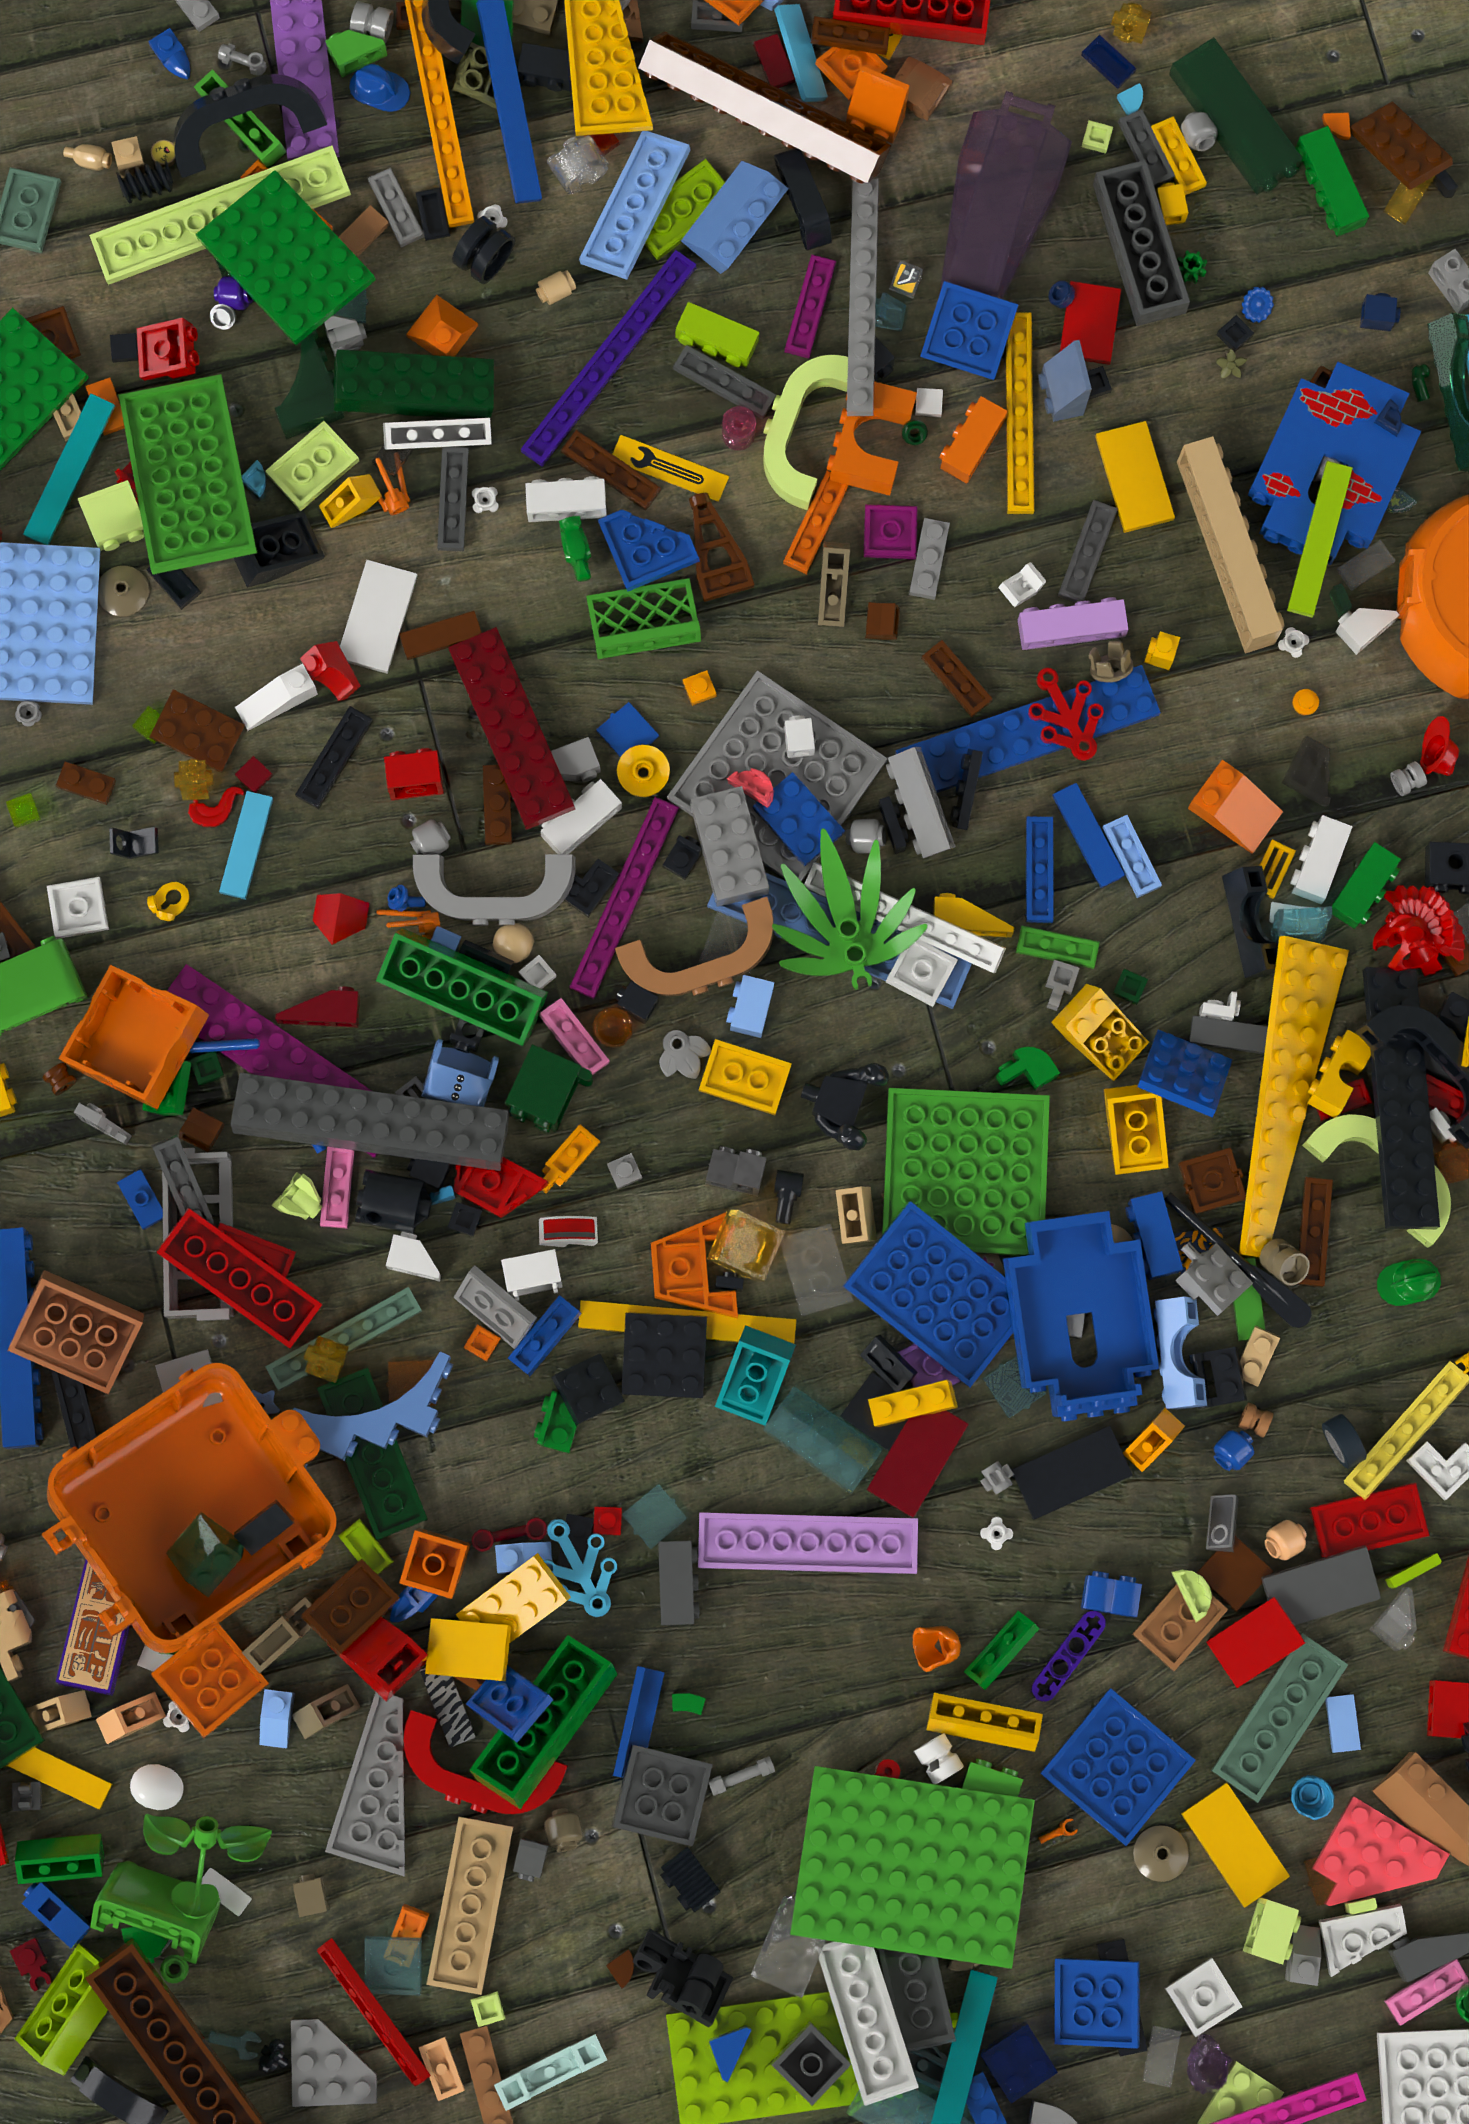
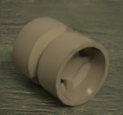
M1271 1240L1261 1250L1260 1264L1262 1267L1286 1285L1299 1284L1307 1276L1310 1268L1307 1256L1285 1240Z

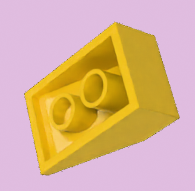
M1138 1085L1104 1089L1115 1175L1169 1168L1162 1097L1138 1088Z

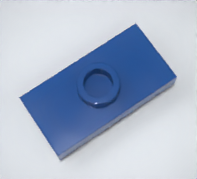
M141 1169L117 1182L143 1230L163 1220V1208Z

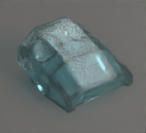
M1332 906L1278 909L1274 915L1271 930L1272 941L1279 942V936H1289L1320 943L1325 938L1328 922L1332 918Z

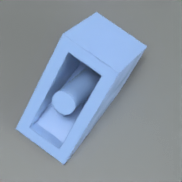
M551 1542L495 1545L498 1574L513 1572L537 1553L543 1560L553 1561ZM546 1563L549 1569L552 1570V1565L550 1563Z
M264 1690L259 1745L280 1748L288 1747L295 1693Z

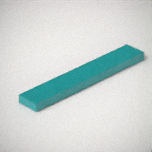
M90 393L23 533L25 537L42 545L50 544L110 419L115 404Z
M974 1970L970 1971L954 2032L956 2041L952 2042L931 2124H961L998 1977Z

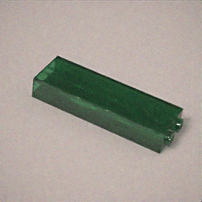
M1214 37L1172 63L1169 72L1170 77L1196 112L1208 114L1218 131L1216 140L1256 195L1264 190L1266 193L1270 192L1279 184L1278 181L1285 177L1290 179L1299 172V166L1303 158Z

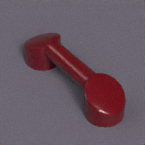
M533 1517L527 1521L526 1525L494 1532L488 1529H479L472 1536V1545L476 1550L484 1552L489 1550L495 1542L528 1536L533 1540H540L547 1533V1524L543 1519Z

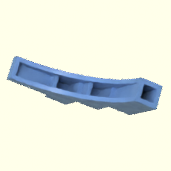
M439 1352L429 1371L415 1387L398 1400L380 1409L359 1415L338 1417L313 1414L295 1407L293 1410L303 1416L319 1439L320 1451L345 1461L347 1456L352 1457L358 1442L354 1441L356 1436L384 1449L387 1448L388 1444L393 1446L399 1430L395 1429L397 1425L428 1437L429 1432L435 1433L440 1422V1418L437 1417L438 1411L429 1406L431 1403L436 1404L442 1389L438 1388L441 1379H447L453 1367V1364L449 1363L451 1357L443 1352Z

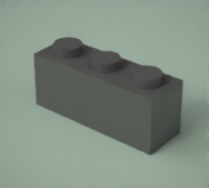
M691 1541L658 1542L661 1626L694 1625V1619H699V1602H693V1591H699L698 1574L692 1573V1563H698L697 1547H692Z

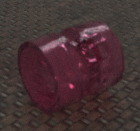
M732 407L723 416L722 439L726 446L734 450H745L750 447L754 442L756 433L755 416L746 407Z

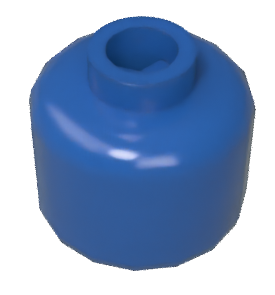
M1233 1430L1227 1431L1214 1446V1459L1227 1471L1231 1469L1240 1470L1254 1455V1448L1251 1445L1253 1442L1252 1438L1244 1431L1239 1433Z

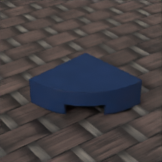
M1389 399L1374 423L1397 437L1402 426L1401 415L1398 406Z

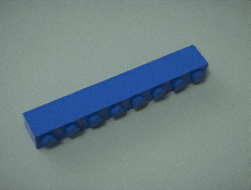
M23 1227L0 1229V1408L2 1444L5 1449L39 1447L40 1440L44 1439L43 1424L39 1423L38 1413L42 1412L41 1396H37L36 1386L41 1384L40 1370L35 1368V1362L8 1351L35 1288H31L30 1277H34L35 1274L34 1263L29 1261V1250H33L32 1235L28 1234V1231Z

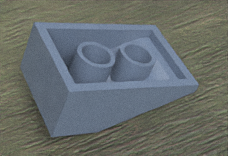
M1076 340L1043 365L1041 374L1038 375L1041 390L1045 389L1047 398L1044 399L1047 414L1051 413L1053 422L1083 416L1092 390L1080 340Z

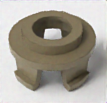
M1109 641L1108 655L1100 657L1096 647L1089 653L1091 676L1097 681L1116 682L1127 677L1133 671L1134 665L1130 658V651L1126 650L1124 652L1122 642ZM1112 668H1119L1120 670L1114 672Z

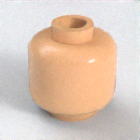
M1283 1520L1267 1531L1265 1547L1272 1557L1289 1560L1304 1550L1306 1546V1531L1300 1524H1296L1291 1520Z

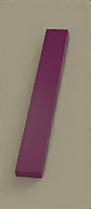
M654 798L571 982V990L592 999L595 998L615 954V948L619 945L679 811L678 806L660 798Z

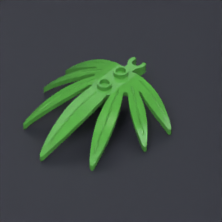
M822 828L820 839L822 876L829 909L836 927H832L825 912L807 887L785 864H781L785 881L799 908L830 945L826 946L815 938L797 930L772 924V929L791 945L811 955L824 958L823 960L817 958H792L780 961L779 965L787 970L811 976H829L853 970L852 986L857 990V980L859 978H865L868 986H872V977L865 971L864 967L876 965L898 956L911 947L924 934L928 925L922 924L910 928L884 944L905 918L916 893V889L912 888L888 912L876 933H871L877 913L881 885V860L878 840H874L868 857L861 892V920L857 921L854 899L845 869L826 829Z

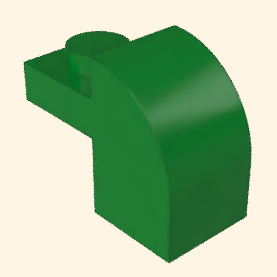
M1022 1047L1013 1053V1057L1016 1060L1015 1063L1010 1060L998 1068L1000 1072L997 1074L996 1079L1002 1087L1024 1073L1036 1091L1056 1079L1060 1072L1050 1056L1041 1049Z

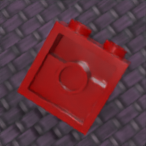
M184 318L137 328L139 377L145 381L163 376H169L173 379L196 374L195 366H198L200 362L199 355L194 350V341L198 339L196 327Z

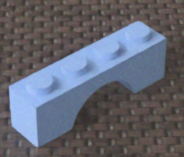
M1191 1297L1155 1301L1154 1318L1158 1325L1157 1346L1160 1349L1161 1355L1159 1370L1163 1377L1164 1389L1162 1391V1398L1166 1409L1207 1406L1205 1379L1191 1373L1186 1367L1182 1356L1183 1342L1187 1334L1199 1325L1197 1301Z

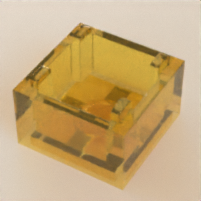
M727 1210L707 1259L748 1279L764 1282L785 1231L740 1210Z

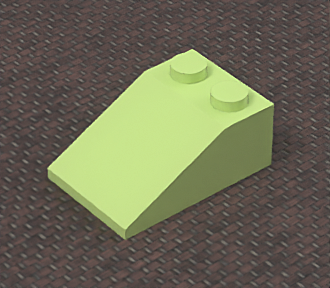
M128 480L78 498L94 540L101 551H111L126 541L135 542L144 538L140 508Z

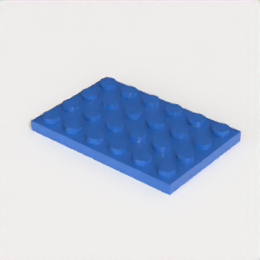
M911 1201L906 1204L842 1286L969 1388H971L1013 1334L1006 1277Z

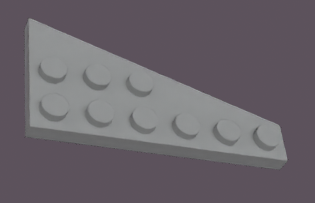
M375 1692L325 1852L405 1877L403 1698L393 1695L386 1702Z

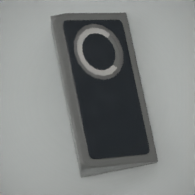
M1237 1495L1211 1496L1206 1550L1234 1552L1238 1509Z

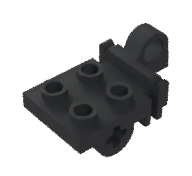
M649 1929L633 1959V1963L639 1969L646 1972H657L647 1992V1996L654 1999L662 1992V2001L709 2028L716 2018L733 1977L722 1971L724 1966L717 1958L708 1954L696 1956L691 1953L692 1948L690 1947L683 1952L681 1949L684 1943L679 1942L676 1944L654 1930Z

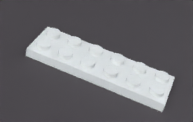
M831 1942L816 1947L864 2105L866 2106L919 2088L875 1949L873 1947L841 1942Z

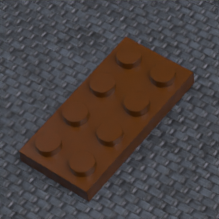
M1393 101L1350 126L1351 134L1409 190L1453 165L1452 157Z

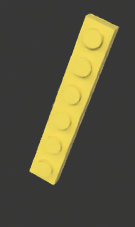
M1449 1361L1370 1450L1366 1460L1360 1462L1346 1477L1344 1483L1366 1500L1469 1384V1376L1463 1374L1460 1368Z

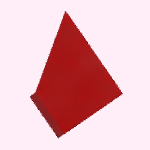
M342 893L317 895L313 922L333 945L363 929L366 930L370 903Z

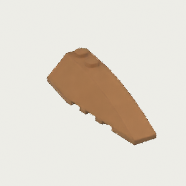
M1409 1752L1372 1792L1410 1831L1469 1866V1806L1416 1752Z

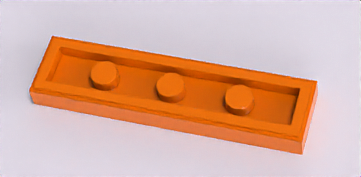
M828 470L783 561V564L805 574L808 573L849 487L846 484L830 481L831 472Z

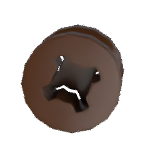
M63 1062L52 1067L42 1077L46 1083H50L55 1096L70 1089L77 1081L74 1075H70L67 1072L68 1067Z

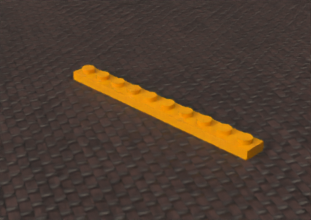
M405 0L449 228L473 224L474 217L442 54L434 47L425 32L422 22L423 0Z

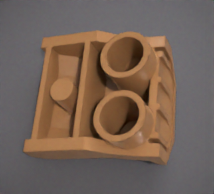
M912 57L906 59L894 78L910 85L907 108L913 111L915 116L927 121L953 84V81L943 73Z

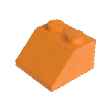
M421 1528L416 1529L399 1583L453 1599L465 1567L471 1543Z

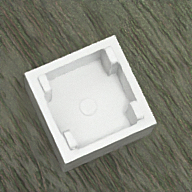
M555 1249L501 1260L507 1292L517 1301H520L519 1296L552 1289L555 1294L558 1293L557 1288H562Z

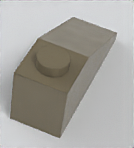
M828 541L823 543L818 625L844 627L850 543Z

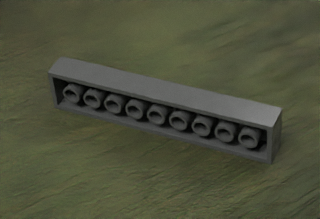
M240 1073L231 1127L235 1134L501 1171L509 1112L508 1110Z

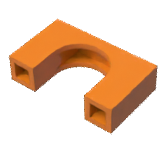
M874 381L873 416H847V409L843 408L839 422L844 424L842 432H836L833 447H837L835 455L830 454L827 470L831 471L830 481L891 495L898 461L874 456L863 451L855 441L854 431L862 423L873 419H881L904 425L911 420L917 392Z

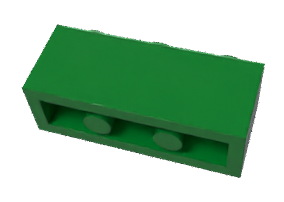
M1374 842L1328 912L1353 929L1359 923L1365 925L1372 914V911L1369 910L1373 902L1378 904L1387 891L1383 886L1387 880L1393 882L1401 870L1397 867L1401 858Z
M101 1834L17 1841L15 1868L18 1884L102 1877L105 1856Z

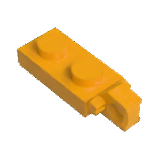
M581 1124L578 1125L545 1163L542 1172L546 1176L543 1179L547 1180L549 1184L542 1190L543 1192L547 1193L555 1183L559 1187L564 1182L566 1183L600 1144V1140Z

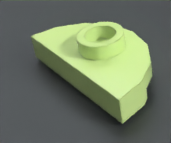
M1182 1569L1171 1572L1195 1622H1198L1206 1616L1210 1608L1212 1594L1209 1584L1203 1576L1193 1571Z

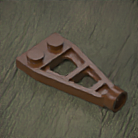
M699 493L690 497L689 503L693 510L695 550L700 559V562L696 563V578L704 602L754 588V581L748 562L712 505L709 493ZM714 523L720 534V539L705 543L701 528L703 525ZM718 547L724 548L731 558V564L711 570L708 567L707 560L709 550Z

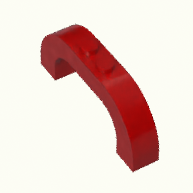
M414 1710L410 1711L404 1731V1750L408 1763L423 1783L438 1792L446 1794L445 1800L458 1805H460L461 1800L472 1804L470 1809L486 1814L487 1810L503 1814H519L544 1804L554 1795L563 1781L568 1765L555 1761L528 1800L519 1809L477 1780L451 1772L440 1766L435 1760L431 1749L432 1736L438 1719Z

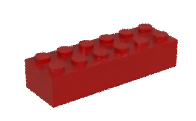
M835 0L833 19L890 28L889 34L984 45L990 0Z
M190 1208L186 1210L156 1251L164 1259L288 1348L293 1346L323 1305Z

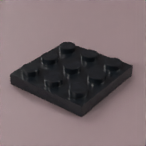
M626 1312L622 1395L703 1398L707 1316Z

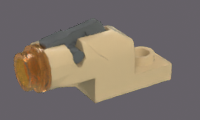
M8 1580L0 1582V1664L7 1680L15 1681L22 1677L20 1671L24 1668L17 1654L13 1655L12 1651L32 1643L31 1627L35 1619L18 1592L14 1590L13 1585L10 1586Z

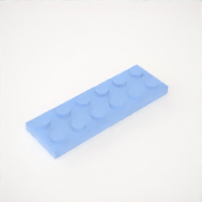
M649 131L641 132L579 258L582 265L628 279L691 150L689 144Z

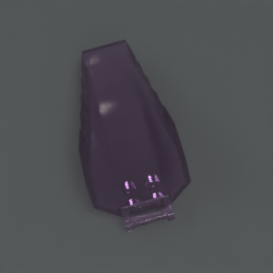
M1006 91L1000 109L973 112L957 164L940 292L943 282L946 281L996 298L1003 299L1055 201L1069 157L1072 141L1051 125L1056 105L1049 103L1048 106L1014 96L1013 92ZM1010 106L1043 115L1044 119L1039 121L1008 110Z

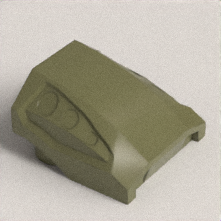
M471 42L458 64L452 80L451 91H458L497 109L485 47ZM515 60L516 67L518 68L519 62Z

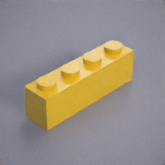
M934 1693L926 1730L1035 1752L1039 1741L1043 1714Z

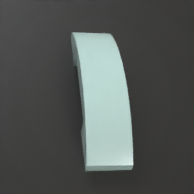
M596 2034L516 2072L494 2084V2087L505 2111L531 2099V2097L607 2061V2058Z

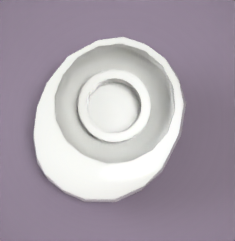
M152 1764L139 1768L133 1774L130 1789L135 1800L141 1805L155 1810H166L175 1806L181 1799L183 1782L172 1769L159 1764Z

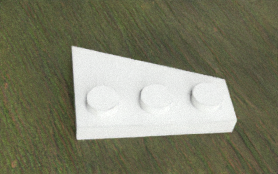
M1400 1904L1376 1908L1375 1910L1353 1915L1347 1914L1319 1920L1328 1972L1331 1977L1339 1973V1970L1362 1960V1957L1372 1951L1379 1950L1407 1934L1403 1909Z

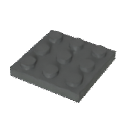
M631 1744L611 1827L693 1846L713 1764Z

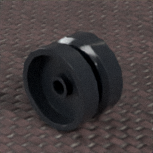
M482 216L468 228L458 242L453 253L452 263L464 271L471 269V277L481 284H486L497 275L508 260L516 242L515 237L506 230L501 229L497 231V224L488 217Z

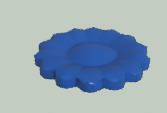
M1254 287L1253 290L1250 289L1248 294L1244 296L1242 313L1245 314V318L1250 320V322L1260 323L1271 314L1274 304L1270 291L1264 287Z

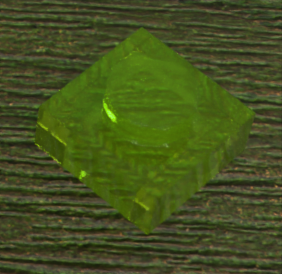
M148 706L132 725L133 729L154 744L156 741L149 737L160 714Z
M31 793L6 801L15 828L41 820Z

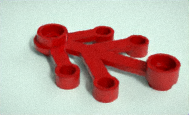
M1052 668L1042 669L1036 679L1037 685L1040 689L1049 692L1060 714L1045 710L1040 703H1034L1030 706L1028 715L1034 721L1042 720L1068 729L1072 738L1057 734L1055 728L1046 726L1041 731V740L1046 744L1054 743L1071 749L1072 755L1078 760L1086 761L1091 759L1097 751V743L1093 739V735L1098 721L1104 714V709L1100 704H1092L1088 708L1087 716L1089 719L1082 733L1078 721L1085 700L1091 693V684L1088 681H1080L1076 685V696L1070 710L1057 685V672ZM1045 674H1050L1053 677V680L1049 682L1045 681L1043 676ZM1086 686L1088 692L1081 693L1079 687ZM1032 709H1040L1041 714L1039 716L1033 715ZM1098 709L1100 715L1093 716L1091 710ZM1044 732H1052L1053 738H1045ZM1086 743L1089 749L1083 751L1080 749L1079 744Z

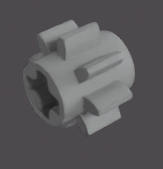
M999 1461L981 1471L985 1478L980 1482L987 1492L992 1489L997 1495L1013 1484L1010 1477L1014 1474L1008 1464L1002 1467Z

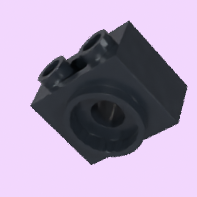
M1429 842L1425 847V887H1434L1435 891L1439 893L1459 890L1460 894L1469 895V843ZM1448 859L1457 860L1460 868H1451Z

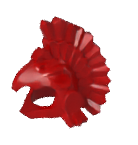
M1398 885L1395 891H1386L1384 898L1392 904L1395 911L1389 912L1385 919L1386 924L1375 934L1373 949L1377 951L1381 946L1393 948L1397 944H1402L1389 963V968L1395 971L1421 968L1424 976L1442 970V966L1437 959L1439 953L1444 956H1452L1458 962L1464 959L1465 935L1462 932L1463 927L1458 923V918L1454 915L1453 910L1450 909V904L1445 901V898L1439 892L1435 891L1434 887L1429 886L1427 888L1422 886L1418 890L1413 885L1409 886L1408 889L1404 885ZM1410 954V958L1408 960H1403L1405 956Z

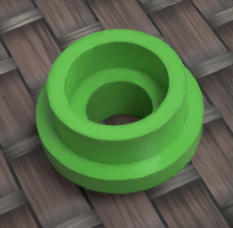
M180 1955L168 1956L163 1960L160 1967L163 1979L169 1983L183 1981L189 1971L187 1961L183 1960V1957ZM174 1963L180 1967L178 1974H173L170 1971V1966Z

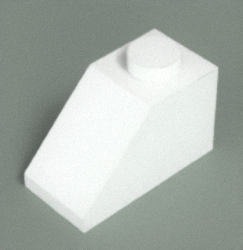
M1359 608L1353 614L1348 611L1338 620L1340 625L1336 633L1357 655L1395 623L1400 614L1397 611Z
M401 1232L400 1236L394 1234L386 1262L387 1269L440 1281L441 1275L421 1241L416 1240L417 1235L407 1232Z

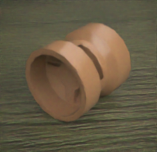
M1248 1402L1240 1417L1238 1427L1243 1430L1250 1429L1254 1431L1255 1435L1264 1438L1274 1413L1268 1410L1261 1411L1257 1409L1256 1405Z

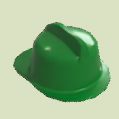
M1411 1259L1389 1265L1383 1269L1377 1279V1290L1381 1298L1394 1306H1405L1426 1301L1435 1296L1441 1285V1277L1437 1267L1425 1259Z

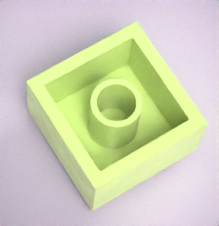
M1258 1898L1243 1951L1283 1965L1284 1960H1289L1292 1953L1293 1944L1290 1943L1292 1933H1297L1300 1926L1301 1917L1298 1916L1299 1910L1264 1898Z

